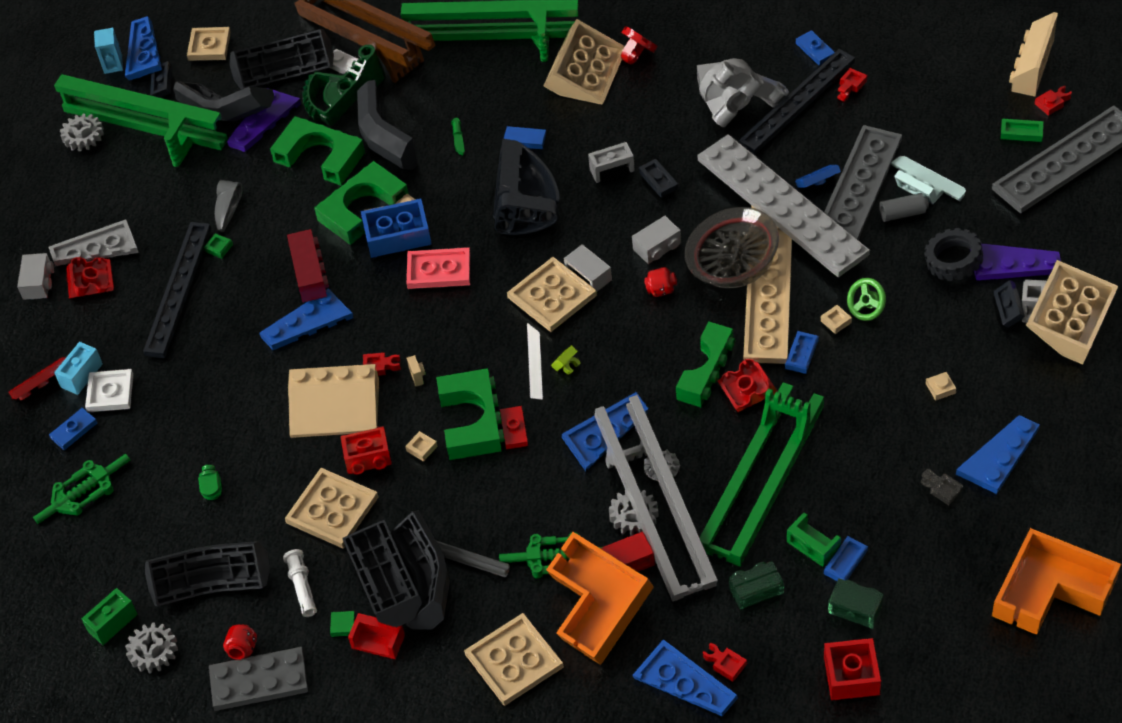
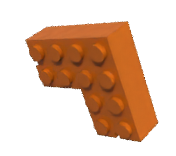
M1030 528L994 601L992 616L1010 624L1016 621L1017 627L1036 635L1054 598L1100 616L1116 583L1121 564Z
M572 532L561 548L570 560L567 562L558 553L546 569L555 580L581 596L557 631V634L563 641L601 665L654 586L645 576Z

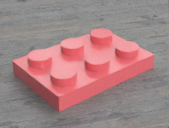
M470 248L408 251V289L470 285Z

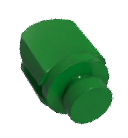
M214 465L203 466L198 478L200 493L207 500H215L221 496L222 492L219 472L215 471Z

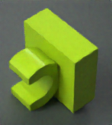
M571 345L551 366L556 371L563 367L566 374H571L573 370L570 368L569 363H572L575 367L580 365V361L573 357L578 351Z

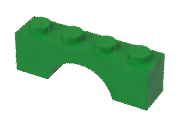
M708 321L701 336V351L709 359L698 369L684 370L676 386L677 400L701 407L704 400L709 399L711 386L713 383L716 384L719 378L720 367L725 366L727 353L729 350L732 351L735 345L732 328Z

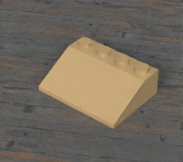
M576 19L563 41L544 83V87L560 96L602 105L622 61L621 53L625 46Z
M1057 260L1026 326L1059 354L1083 365L1118 286Z
M375 364L289 370L288 395L291 438L352 434L377 428L379 377Z

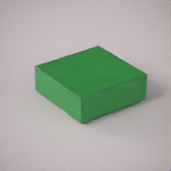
M215 233L204 246V250L206 253L222 259L232 247L233 242L231 239Z
M354 611L331 612V637L349 636L355 622L356 615Z

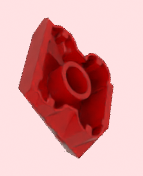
M75 257L71 260V264L67 266L66 277L69 299L113 291L110 259L97 257L87 262L82 257Z
M745 359L740 363L738 371H728L722 375L721 379L717 380L737 412L765 400L768 388L773 390V395L778 392L758 361L755 362L752 359Z

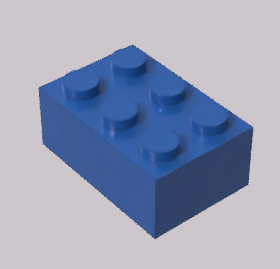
M421 199L361 211L371 258L431 245Z

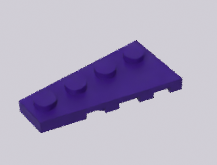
M273 90L274 99L271 107L245 117L228 139V146L246 152L263 137L262 134L265 131L273 129L280 118L287 117L293 107L297 108L301 105L300 98Z
M981 244L984 254L983 263L979 264L980 268L977 271L974 270L976 280L1050 275L1056 261H1061L1059 252Z

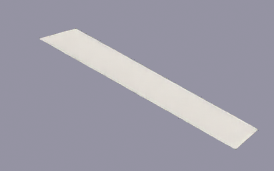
M527 323L530 398L543 399L540 333Z

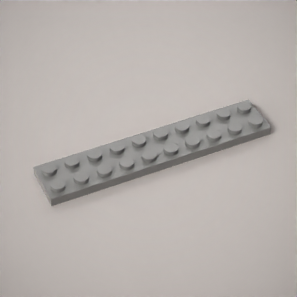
M726 135L698 154V161L837 277H840L869 256L870 250L730 135Z

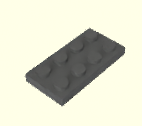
M302 647L209 665L212 703L215 711L308 692Z

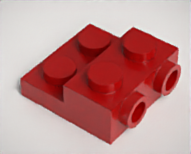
M384 426L341 436L348 474H362L365 470L374 468L380 470L392 464Z

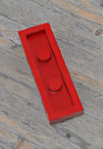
M66 357L60 358L10 390L9 394L11 397L23 400L32 394L30 390L36 386L41 388L48 384V379L55 375L54 372Z

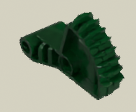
M369 44L362 46L358 50L360 58L357 61H353L352 67L348 68L344 75L340 76L321 72L309 75V80L305 81L306 85L303 87V104L309 116L316 123L322 121L329 126L334 125L358 99L357 90L367 81L375 80L377 87L385 79L386 74L374 46ZM321 87H325L323 99L329 106L327 111H322L315 106L316 95Z

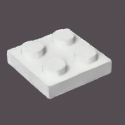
M132 370L90 372L85 406L87 412L130 409L133 383Z

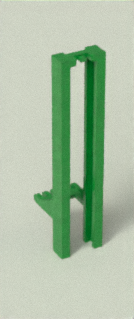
M578 0L402 3L401 18L410 24V21L532 18L534 22L415 26L430 32L434 41L532 39L540 50L541 61L546 62L549 55L550 38H565L575 22H546V18L578 17L579 4Z
M61 74L54 85L56 91L60 92L63 99L62 107L64 112L80 116L85 114L86 117L92 114L94 118L98 117L100 121L164 136L174 167H178L182 163L193 144L222 150L228 140L227 134L212 131L216 130V122L222 118L220 112Z
M783 382L775 395H773V390L767 389L761 424L700 536V541L706 554L713 556L715 553L719 559L726 557L727 562L741 567L824 407L823 396L814 393L809 403L805 402L804 406H802V400L797 399L794 403V397H791L792 385ZM781 413L796 417V428L732 550L728 551L713 545L712 543Z

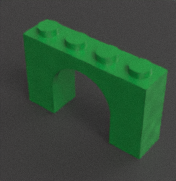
M296 116L270 148L273 161L289 168L307 148L317 145L332 148L331 154L322 164L321 169L324 180L338 185L344 183L365 154L363 140L359 137L351 136L339 130H334Z
M373 161L315 207L317 220L351 245L365 234L363 221L347 209L350 203L363 196H374L388 205H393L404 195L408 194L407 184Z
M488 368L436 377L441 407L472 403L484 410L483 416L476 423L444 430L449 460L501 452L500 443L505 441L503 429L498 430L497 426L502 423L500 411L495 412L494 407H499L497 394H492V390L496 389L494 376L489 377Z

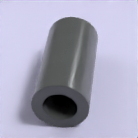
M922 193L880 202V213L884 222L924 214L926 209L929 208L928 199Z

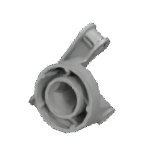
M736 58L724 60L712 67L703 77L699 88L702 98L713 114V120L721 127H726L737 115L738 110L744 108L749 103L753 95L775 108L780 99L789 93L782 83L754 73L744 60Z

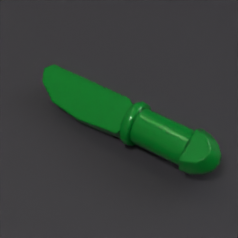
M454 118L451 123L453 126L454 146L456 151L463 156L465 150L463 133L460 126L461 121L458 118Z

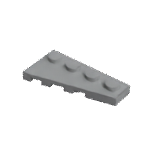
M127 220L49 246L55 266L71 264V260L75 257H82L86 261H90L97 257L109 258L139 253Z

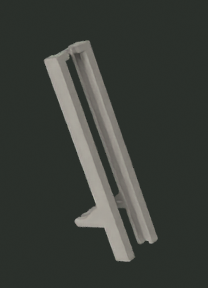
M638 395L629 397L630 403H627L626 407L641 440L640 445L622 450L604 406L595 409V419L608 447L606 465L608 469L612 468L613 465L616 466L643 533L654 552V559L673 602L694 592L715 587L717 578ZM643 453L645 456H648L699 575L700 584H692L689 588L687 585H679L629 467V460H634L635 456L637 459L641 458Z

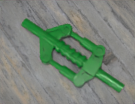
M124 454L105 468L94 464L91 460L85 461L83 468L71 475L70 479L64 483L57 482L54 484L51 505L33 517L35 522L39 524L55 512L80 515L82 507L91 501L94 502L104 494H112L114 489L109 475L130 462L129 457ZM86 475H90L86 481H82V484L79 483L76 488L73 487L72 491L69 490L65 495V487L74 481L77 482ZM96 484L100 486L81 503L74 502L76 498L79 499L82 494H86V491L89 492L92 487L95 488Z
M533 534L530 537L528 547H526L527 552L499 554V560L504 563L527 561L533 577L541 578L543 574H549L546 570L549 565L542 566L541 560H544V562H547V560L553 561L558 553L565 559L568 558L559 548H556V550L549 549V551L543 549L541 551V547L566 542L569 536L556 538V536L541 537L539 534Z

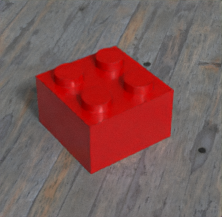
M873 638L824 643V662L831 700L880 695L881 679Z

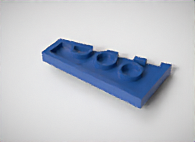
M148 16L131 22L125 77L128 80L162 70L152 21Z
M326 289L327 297L306 302L261 331L260 336L272 350L297 341L300 336H310L317 333L316 330L328 326V328L337 325L336 322L346 319V321L353 318V314L329 289Z
M636 392L605 409L618 441L634 426L626 404L630 403L629 397L638 395ZM639 397L640 402H641V404H642V406H643V409H644L645 413L647 414V413H648V408H647V406L645 405V403L642 401V399ZM595 416L562 434V439L585 471L607 452L608 447Z
M1019 415L957 468L956 475L997 494L1038 432L1040 424Z
M665 640L661 641L633 674L636 680L720 716H723L738 699L734 692Z

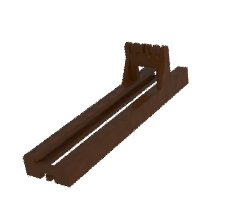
M298 0L295 2L300 16L362 46L368 44L374 46L377 55L387 68L394 83L399 81V78H403L405 76L404 73L408 74L413 70V67L416 68L419 65L418 63L424 62L420 47L429 51L436 46L430 32L361 0L321 1L404 39L407 50L312 5L318 0Z

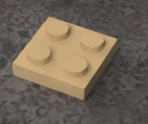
M192 28L187 52L188 60H226L231 34L230 28Z

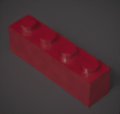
M311 229L288 234L287 238L302 302L327 297L325 288H329L327 276H322L326 274L324 263L321 262L323 259L321 251L318 249L320 246L317 236L313 237Z

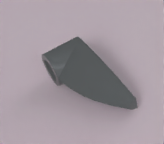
M220 180L217 185L215 221L220 232L225 231L241 199L243 187L239 182Z

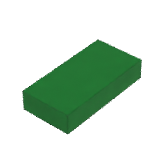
M1002 119L1001 139L1042 142L1043 121Z

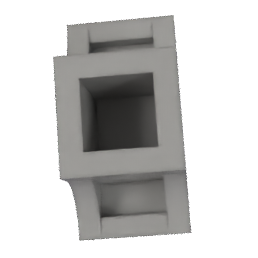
M1025 280L1022 295V308L1025 317L1022 319V322H1028L1047 281Z

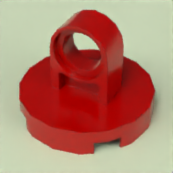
M627 26L621 32L630 38L621 53V59L628 64L636 62L644 48L654 53L658 47Z

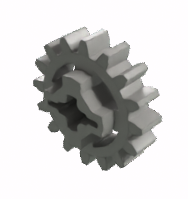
M82 114V117L75 115V119L69 118V123H63L64 128L60 129L63 143H65L66 147H71V150H75L76 147L79 151H82L83 147L89 150V146H96L95 142L101 141L100 136L104 135L102 123L98 117L94 118L92 114L88 117L85 114Z
M626 490L625 495L618 493L617 500L612 499V506L609 507L610 522L614 523L615 529L621 527L622 534L630 531V536H632L634 531L642 532ZM643 490L641 495L649 510L654 525H656V518L659 516L657 501H653V495L646 497V491Z
M155 623L151 624V628L143 625L141 632L137 629L134 630L135 637L129 636L128 639L131 644L126 645L128 651L126 655L132 666H138L141 672L147 668L148 672L152 673L155 667L158 671H161V665L169 666L168 659H175L173 652L178 651L176 637L170 628H165L164 624H161L158 628Z

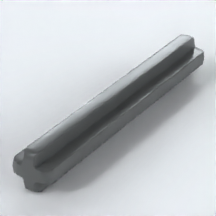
M437 541L444 558L502 577H507L510 571V565Z

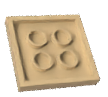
M552 257L508 291L507 296L517 306L552 332L596 297L597 292L588 283Z
M320 468L285 517V521L291 526L340 548H344L345 544L342 538L356 531L378 499V493Z
M523 613L464 650L466 657L504 706L564 668L563 662Z

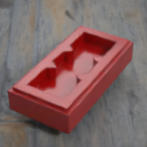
M522 406L500 409L506 449L528 446Z

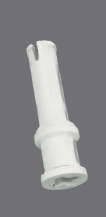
M299 549L291 550L283 556L284 562L287 563L289 568L288 577L295 585L302 615L310 617L317 613V609L307 580L309 571L303 562V551Z

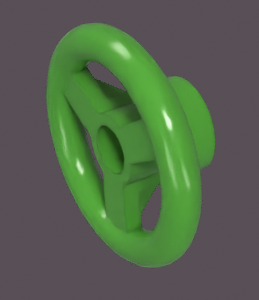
M862 278L856 281L849 289L847 296L848 308L857 319L863 321L873 320L881 314L885 307V291L878 281L872 278ZM868 284L875 287L878 293L870 291ZM861 286L862 295L860 301L854 305V294ZM863 307L876 308L870 314L859 312Z

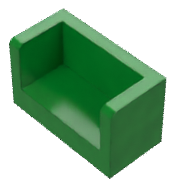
M803 513L787 529V543L822 567L833 558L841 546V537L838 535L833 540H830L808 524V515L806 513Z
M116 588L81 619L89 634L104 645L138 614L132 601Z

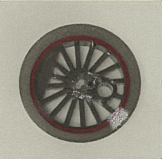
M737 207L720 211L701 222L691 233L685 247L686 264L695 277L714 286L738 288L748 285L760 278L770 267L779 245L778 228L770 216L757 209ZM717 238H719V239L722 241L723 244H721V243H719V242H717V241H715V240H716ZM743 266V268L746 270V272H744V273L741 274V271H740V270H741V267Z

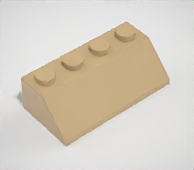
M1053 12L1032 22L1030 30H1026L1024 36L1025 44L1022 43L1019 50L1021 57L1016 58L1014 65L1016 71H1012L1009 83H1012V92L1031 96L1036 95L1054 42L1058 13Z

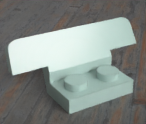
M900 156L891 162L892 166L900 169L894 176L898 187L913 195L922 193L923 196L927 197L928 203L932 205L943 193L958 201H961L965 196L966 190L964 187L905 156Z

